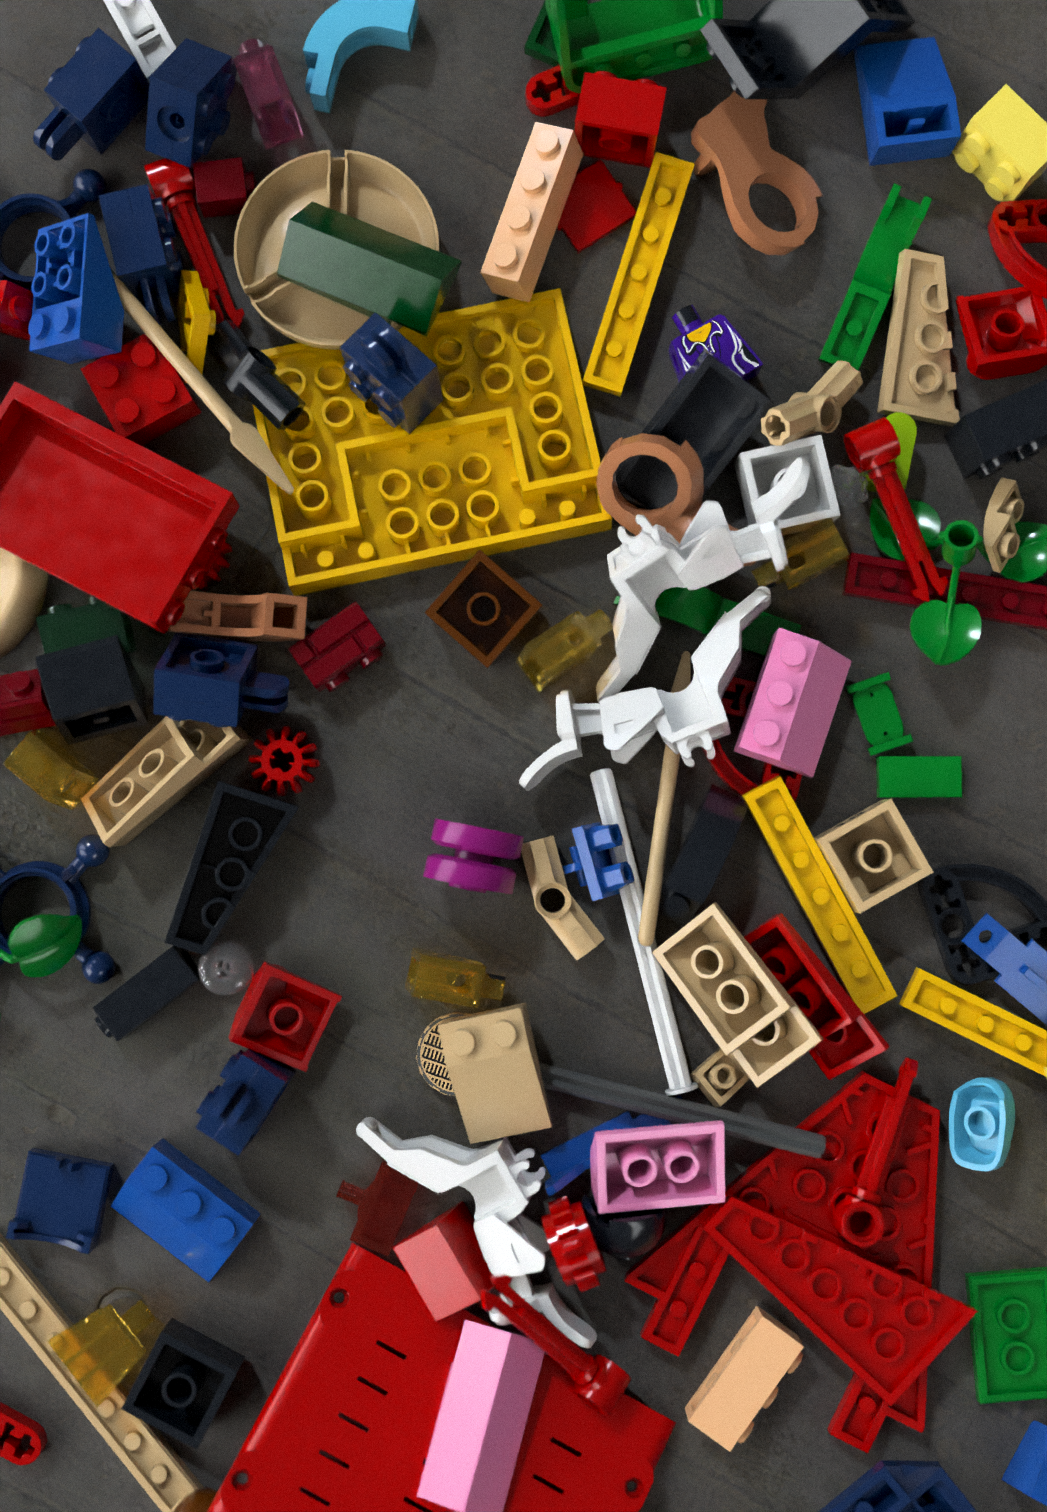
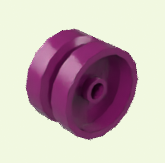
M435 819L431 840L436 845L455 848L454 856L439 853L428 855L423 877L448 882V886L480 893H486L488 890L513 895L517 873L512 868L493 864L494 857L510 860L519 858L524 836Z

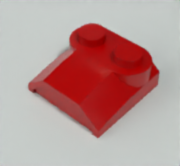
M1026 287L966 297L963 295L957 296L956 305L968 349L966 365L971 374L980 379L992 380L1033 373L1047 365V311L1041 296Z
M264 961L255 973L235 1014L228 1038L235 1044L307 1072L313 1052L336 1004L340 1002L342 996L289 972L281 965L270 964Z

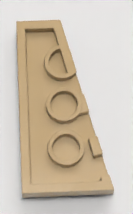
M904 249L899 253L877 413L890 415L900 412L909 415L913 420L953 427L960 419L959 409L955 410L953 392L957 388L955 372L951 371L950 349L953 346L951 331L948 332L946 311L949 309L944 256Z

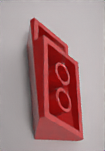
M782 913L773 915L743 936L824 1038L809 1053L828 1080L886 1051L890 1047Z

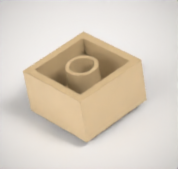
M892 798L880 800L814 837L854 913L866 911L933 873Z

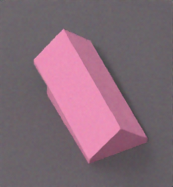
M468 1320L464 1321L455 1359L450 1367L417 1496L458 1512H503L545 1353L528 1337Z

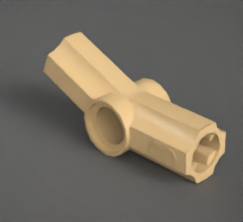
M836 361L808 393L796 392L788 402L770 408L767 415L761 418V433L766 435L771 445L783 446L815 432L832 433L840 423L842 407L863 384L860 371L854 369L849 362Z
M554 835L523 843L521 855L533 895L534 905L538 913L541 914L577 961L598 946L605 938L568 890ZM549 888L559 889L564 895V904L556 912L547 911L541 905V895Z

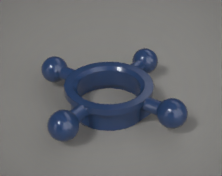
M90 168L80 170L73 180L74 191L65 199L57 201L44 195L26 193L11 197L0 204V280H8L32 291L31 286L35 276L17 274L11 271L4 262L2 240L6 230L17 218L32 212L49 213L62 221L77 217V212L86 202H96L99 200L98 195L105 194L106 182L98 171Z
M89 834L81 838L76 846V857L66 868L52 862L32 861L17 865L6 873L0 869V948L12 954L8 947L9 935L4 928L1 916L2 904L6 894L20 880L31 876H40L55 882L64 891L70 905V916L79 915L82 920L81 938L73 956L82 963L84 977L94 984L105 983L113 977L116 969L113 957L104 951H93L82 942L90 924L91 906L88 893L79 878L89 867L102 865L109 856V847L103 844L99 835ZM0 958V967H1L2 964L5 962V961H4L3 959H1V958Z

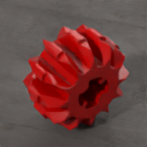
M289 726L283 727L281 739H279L273 729H268L266 734L270 744L267 745L265 742L256 739L254 745L263 751L262 755L249 756V762L262 765V767L251 773L253 779L267 776L263 782L262 789L269 792L277 783L278 796H286L288 783H290L292 790L296 794L302 793L303 788L299 781L300 778L309 783L315 781V777L306 772L307 767H320L319 760L307 759L308 755L318 750L317 745L312 743L302 747L306 741L307 734L300 731L292 740V729ZM282 751L287 755L294 756V762H289L292 765L289 771L280 767L276 768L275 761L281 760L277 756Z

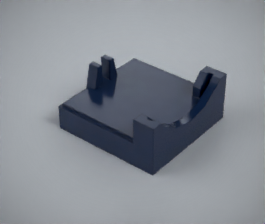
M38 1148L29 1150L15 1217L9 1221L6 1238L52 1242L70 1247L80 1253L89 1254L98 1246L115 1163Z

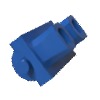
M601 822L572 828L576 846L569 847L573 863L562 866L564 875L576 872L580 887L588 885L592 901L619 894V889L634 882L632 869L627 861L612 865L608 849L621 846L623 841L618 824L601 825Z

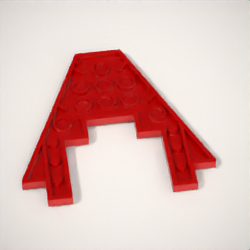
M864 1071L859 1072L795 1127L822 1134L826 1138V1147L822 1158L818 1159L772 1147L725 1187V1198L732 1194L932 1288L940 1125L939 1109L910 1094L907 1096L906 1102L911 1105L881 1192L883 1196L881 1203L877 1204L883 1207L884 1232L881 1238L873 1245L866 1247L857 1246L841 1236L833 1225L832 1216L834 1208L846 1197V1194L853 1195L851 1193L854 1185H857L886 1095L892 1097L895 1088ZM721 1203L705 1204L631 1267L624 1276L626 1283L657 1298L640 1332L641 1338L678 1357L729 1255L701 1225ZM858 1211L852 1215L849 1222L851 1231H859L865 1226L867 1221L865 1211ZM928 1367L892 1406L854 1372L827 1428L829 1434L868 1454L886 1415L922 1433L925 1428Z

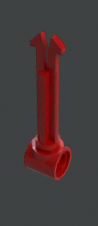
M166 158L144 165L156 198L162 197L165 206L173 214L194 270L198 271L202 287L208 289L209 306L211 310L215 311L216 324L225 320L216 297L220 295L228 316L240 328L245 313L243 308L235 309L227 284L196 209L194 198L196 194L195 180L190 168Z
M882 417L844 434L845 449L854 468L859 473L869 470L867 472L869 479L873 480L916 588L910 590L911 595L925 602L930 601L928 585L919 565V562H921L928 582L938 596H942L949 581L947 576L939 578L897 474V465L893 459L900 456L901 448L892 424L887 418Z
M906 1057L899 1067V1076L892 1097L886 1095L857 1185H854L851 1193L853 1195L846 1194V1197L835 1206L832 1220L836 1231L857 1246L866 1247L873 1245L881 1238L884 1232L883 1207L877 1204L881 1203L883 1197L881 1192L911 1105L906 1102L913 1078H916L918 1072V1061ZM858 1211H865L867 1217L865 1226L859 1231H851L849 1222L852 1215Z
M499 1274L490 1276V1280L497 1291L513 1306H509L500 1297L481 1289L482 1308L491 1312L494 1307L570 1374L575 1386L573 1393L580 1400L598 1413L609 1417L631 1382L632 1378L608 1358L600 1354L592 1356L581 1350L509 1286L512 1280L509 1275Z

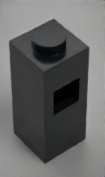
M172 946L92 1008L98 1015L95 1018V1022L107 1037L111 1038L113 1036L118 1042L128 1037L206 976L185 949Z

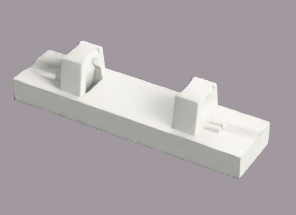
M103 0L147 80L150 82V75L176 49L151 1ZM154 28L153 31L144 35L143 37L139 39L136 38L139 35L145 33L146 31Z

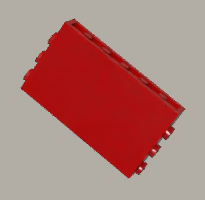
M15 381L0 405V548L165 634L170 625H176L181 619L185 610L184 601L191 589L195 590L200 586L206 574V563L212 553L217 554L226 541V529L240 507L234 494Z

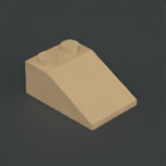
M526 1002L449 1018L438 1024L446 1067L470 1144L552 1128L553 1125Z

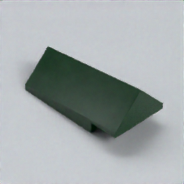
M312 201L289 219L277 275L366 316L371 317L376 312L390 325L393 321L427 337L462 265V261Z

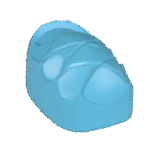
M978 1077L966 1082L953 1092L949 1109L950 1151L955 1162L968 1169L988 1172L1002 1167L1010 1150L1015 1126L1013 1094L1007 1084L993 1077Z

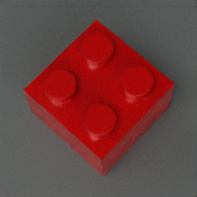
M607 71L584 72L574 129L583 156L651 168L667 87L659 86L656 82L649 79H637L635 81L620 79L615 74Z
M145 333L124 344L120 353L103 356L80 369L115 432L141 446L202 413L189 388L184 383L182 376Z

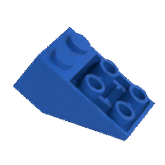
M935 37L856 46L854 48L869 166L950 156L961 138L956 96Z
M86 213L38 229V236L34 245L36 253L35 277L31 286L33 294L32 318L28 326L30 335L29 351L69 364L120 353L122 349L124 309L94 215Z

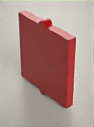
M601 159L576 174L556 228L564 232L577 254L635 218L636 211L622 191L623 184L615 181Z

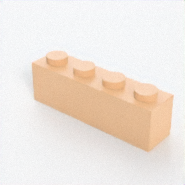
M535 122L480 272L493 294L530 303L583 157L574 130Z

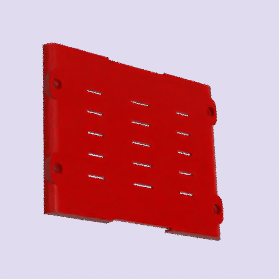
M351 1243L207 1512H424L404 1501L405 1496L432 1512H458L417 1496L425 1466L422 1462L424 1459L426 1460L450 1367L455 1359L464 1321L468 1320L498 1328L464 1309L434 1321L405 1271L364 1248ZM338 1292L344 1295V1300L341 1303L334 1301V1295ZM379 1340L406 1355L405 1360L377 1345V1341ZM544 1354L503 1512H638L642 1508L653 1484L655 1468L676 1422L624 1393L609 1417L598 1413L573 1393L575 1386L570 1374L556 1361ZM361 1376L388 1392L387 1395L357 1380L358 1377ZM341 1412L368 1427V1431L366 1432L339 1417V1413ZM553 1437L580 1452V1456L578 1457L551 1442V1438ZM322 1449L325 1452L331 1454L332 1456L349 1464V1468L347 1469L344 1466L336 1463L335 1461L327 1458L326 1456L320 1454L319 1451ZM240 1473L247 1475L248 1479L245 1483L238 1482L237 1476ZM536 1474L563 1489L562 1494L534 1479L533 1475ZM634 1481L635 1488L629 1491L627 1485L629 1482ZM301 1486L330 1502V1505L327 1506L300 1491Z

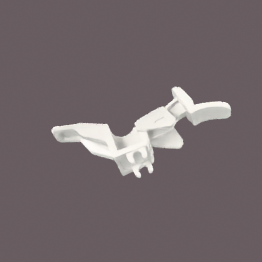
M801 457L797 458L775 487L762 497L751 502L758 523L743 529L731 531L719 502L710 500L702 504L687 528L680 544L670 533L666 532L664 527L658 524L652 526L644 515L636 516L637 524L642 527L639 535L629 536L623 526L618 528V538L622 545L607 554L610 580L621 595L612 623L617 655L596 685L598 702L605 697L619 693L634 674H638L661 629L655 602L664 590L671 587H687L689 591L696 590L726 578L728 575L743 568L745 563L767 558L772 559L776 571L783 570L784 565H788L780 526L776 518L793 502L806 484L811 469L808 461Z
M765 586L756 588L753 593L731 611L725 612L691 656L694 669L691 684L680 692L669 693L661 689L656 690V688L648 687L617 693L603 698L599 701L600 703L576 704L571 690H562L560 694L556 695L557 734L562 741L539 756L524 771L519 784L526 791H530L559 765L569 760L583 757L581 737L596 734L603 735L605 748L611 750L612 759L621 764H627L657 731L664 743L675 754H681L686 766L691 768L695 766V762L691 758V752L696 747L704 748L707 752V758L713 760L715 749L712 741L731 734L721 700L742 662V631L771 604L770 590Z
M366 1117L358 1124L356 1128L357 1135L388 1162V1166L437 1194L443 1193L455 1186L467 1189L474 1197L476 1203L474 1231L484 1260L493 1276L499 1274L509 1275L512 1278L509 1286L538 1312L542 1311L548 1320L565 1336L581 1347H592L597 1339L595 1330L563 1303L555 1290L553 1282L534 1286L531 1283L529 1273L543 1270L545 1265V1255L543 1252L550 1249L544 1228L521 1213L528 1204L531 1195L539 1190L541 1186L540 1180L544 1178L546 1173L544 1167H540L538 1171L533 1173L527 1171L530 1162L526 1159L534 1157V1149L526 1148L516 1154L507 1137L498 1138L476 1149L468 1148L434 1135L402 1140L373 1117ZM498 1296L501 1299H503L509 1306H513V1304H511L504 1296ZM494 1307L489 1312L491 1320L497 1325L512 1324Z

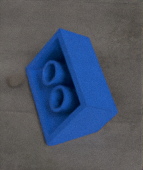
M164 1138L152 1146L126 1180L111 1204L114 1210L207 1282L211 1281L261 1214Z

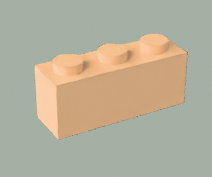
M756 1306L685 1406L688 1422L729 1452H731L737 1442L742 1444L750 1435L754 1427V1421L752 1420L761 1407L764 1409L768 1408L776 1398L779 1390L777 1385L785 1373L791 1374L800 1364L803 1357V1352L801 1351L804 1345L798 1335L759 1306Z

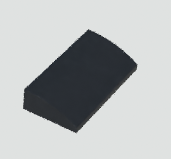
M704 349L641 433L664 436L679 446L687 440L698 454L703 466L704 495L761 422V418L765 417L768 410L775 403L707 349ZM644 454L632 456L620 463L617 468L616 482L620 493L626 501L638 508L649 510L662 508L672 502L677 495L678 484L675 473L667 463L655 456Z

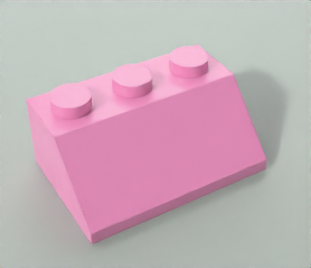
M778 628L772 635L733 752L813 778L852 661L820 641Z
M723 1121L595 1131L590 1149L591 1191L598 1213L605 1214L725 1202Z

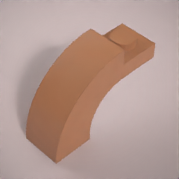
M190 591L184 601L185 610L181 619L176 625H170L167 632L204 635L228 640H302L305 637L307 597L275 593L227 595Z

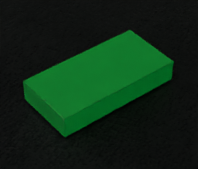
M961 756L876 757L877 798L962 797Z

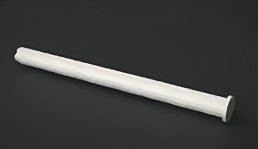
M609 768L596 770L590 774L602 825L618 824L623 838L621 846L609 849L612 865L627 861L631 866L634 876V882L619 889L669 1084V1088L665 1090V1093L669 1096L697 1089L698 1084L691 1081L664 971L652 953L657 948L656 940L654 939L650 946H642L638 941L644 893L613 772Z

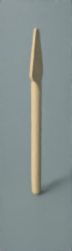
M111 269L123 309L230 432V442L283 491L287 494H292L294 487L257 429L251 424L243 423Z
M688 651L682 653L670 693L680 692L691 684L690 652ZM665 744L638 932V941L642 946L652 945L655 939L680 761V753L675 754L667 744Z

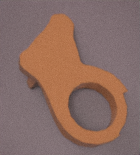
M734 91L708 115L699 119L691 132V142L695 149L700 152V156L694 163L693 171L695 176H701L718 169L727 214L733 229L742 240L753 249L764 254L786 255L805 244L804 240L815 230L819 215L816 200L823 195L815 180L802 166L771 149L764 116L767 99L746 100ZM757 183L769 184L784 193L795 209V230L781 232L764 225L756 217L750 206L748 195L750 186Z
M641 433L624 439L621 437L610 446L598 468L596 487L600 503L609 515L635 536L639 535L642 531V527L636 522V516L644 515L652 526L658 524L664 527L666 532L670 533L680 544L687 528L702 506L704 474L699 456L687 440L679 446L666 437ZM642 454L655 456L664 461L675 473L678 484L676 497L662 508L649 510L634 506L626 501L617 486L616 472L620 463L629 457ZM728 524L731 531L740 530ZM757 561L745 563L743 566H752Z

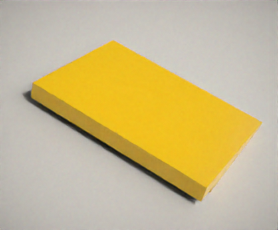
M560 288L534 293L530 303L510 298L438 313L427 337L404 326L397 330L437 365L443 401L410 434L400 425L396 428L390 426L379 414V407L370 399L364 402L353 393L348 385L351 382L350 378L343 369L345 362L341 350L321 349L302 343L260 350L275 364L277 369L275 373L306 403L300 417L285 430H278L253 405L257 430L294 487L293 493L287 494L266 475L278 542L282 548L288 585L294 596L469 560L479 549L488 556L612 530V516L604 510L600 503L596 487L598 468L601 462Z

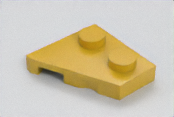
M181 270L176 305L180 331L181 351H187L186 357L203 374L208 335H214L216 315L214 310H209V292L207 288L202 287L198 271Z

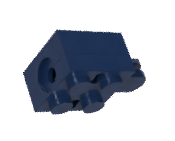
M99 27L91 36L81 40L74 56L64 67L56 69L50 76L44 91L55 108L34 131V144L40 149L45 150L46 154L53 160L58 161L63 159L78 140L82 138L102 155L148 103L149 84L137 59Z
M186 38L150 75L145 150L189 168L193 166L201 155L208 154L213 141L219 135L223 136L226 133L230 123V112L226 111L227 99L232 93L237 76V62L232 60V56Z
M148 184L98 195L118 278L139 302H145L146 310L158 324H162L157 297H160L167 320L169 322L178 320L172 294L178 293L181 270H185L182 256L179 251L176 252L172 238L177 237L171 213L166 211L162 197L155 198Z
M376 312L340 346L345 362L343 369L351 381L348 384L350 389L362 401L366 402L370 399L379 407L378 412L381 417L393 428L400 425L410 434L443 401L437 365Z
M175 633L154 669L153 714L167 716L176 721L194 720L207 722L215 727H237L246 708L273 713L285 710L288 707L287 693L289 692V680L286 676L256 671L258 644L195 634Z
M240 1049L236 1055H232L220 1073V1077L225 1079L223 1085H217L213 1091L210 1090L197 1109L196 1113L202 1117L195 1128L239 1156L253 1141L297 1071L287 1064L248 1049L245 1052Z

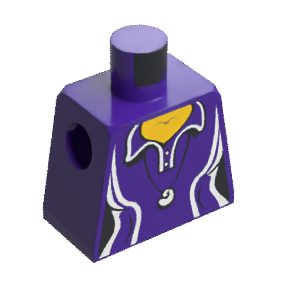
M688 305L672 316L681 335L671 341L668 352L679 382L704 349H707L745 380L749 381L758 376L763 363L724 315H716L703 323L694 306Z

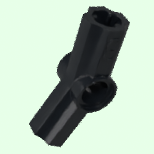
M224 320L216 324L214 335H208L206 348L225 372L222 376V381L239 398L251 402L278 430H285L300 417L306 403L275 373L277 370L275 364L263 352L249 343L235 323Z

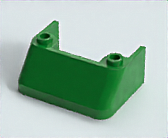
M545 0L561 73L567 88L574 93H581L584 72L607 71L615 74L620 79L633 81L706 62L713 57L706 48L708 41L700 30L712 18L723 19V0H601L587 4V0Z

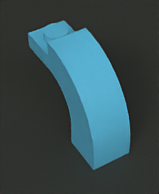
M339 0L319 17L310 30L303 47L304 57L309 69L306 77L305 91L310 94L314 110L330 113L340 70L345 61L356 51L373 45H383L406 51L411 50L419 16L418 0Z

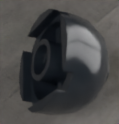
M585 1194L582 1198L583 1211L598 1249L619 1260H631L656 1246L665 1231L666 1208L599 1214L593 1195L588 1198Z

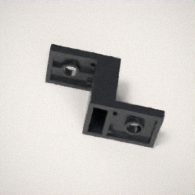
M770 0L749 21L712 18L700 31L708 41L706 48L709 54L718 63L723 64L731 76L729 83L732 89L740 97L746 100L799 99L871 32L903 34L915 21L901 0Z

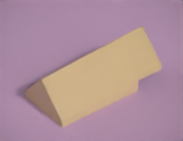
M165 716L81 798L103 844L109 848L128 844L253 739L239 724L237 727H215L207 722L194 720L178 722Z
M716 902L652 952L726 1056L731 1053L734 1055L757 1088L804 1056L824 1039Z

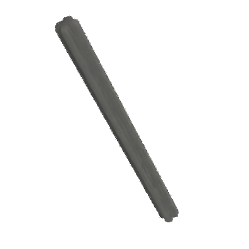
M539 1063L545 1089L681 1124L722 1120L724 1123V1135L818 1159L822 1158L825 1151L826 1138L822 1134Z

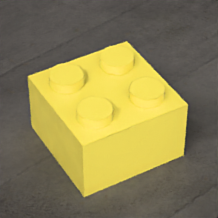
M1005 84L971 118L952 154L955 156L957 164L965 172L973 173L984 184L986 192L993 199L1002 202L1015 201L1047 168V122Z

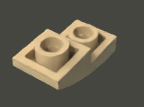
M1003 477L999 480L989 501L983 532L984 545L992 569L1001 573L1009 558H1013L1018 551L1020 537L1017 534L1014 523L1021 519L1024 511V501L1021 498L1017 481Z
M721 1048L717 1049L690 1074L692 1081L698 1084V1088L714 1107H721L750 1079L734 1055L731 1053L726 1056Z

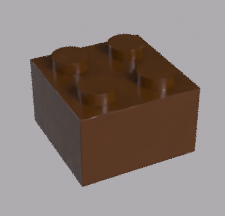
M479 549L424 613L488 668L542 607V604Z

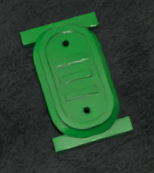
M889 672L845 687L847 694L854 693L853 702L865 737L873 745V747L867 749L869 756L913 742L911 734L903 736L904 725L890 688L883 683L891 680Z

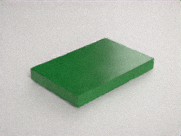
M1047 1267L965 1273L967 1304L978 1311L969 1321L976 1400L980 1404L1047 1399Z

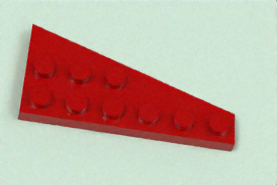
M729 1194L725 1198V1202H722L701 1224L710 1236L890 1406L899 1399L978 1312L974 1307L732 1194Z

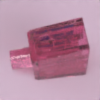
M258 39L244 41L239 47L240 54L236 55L233 60L266 150L304 137L273 46H263L262 42ZM274 101H278V104L274 108L267 109L264 106Z

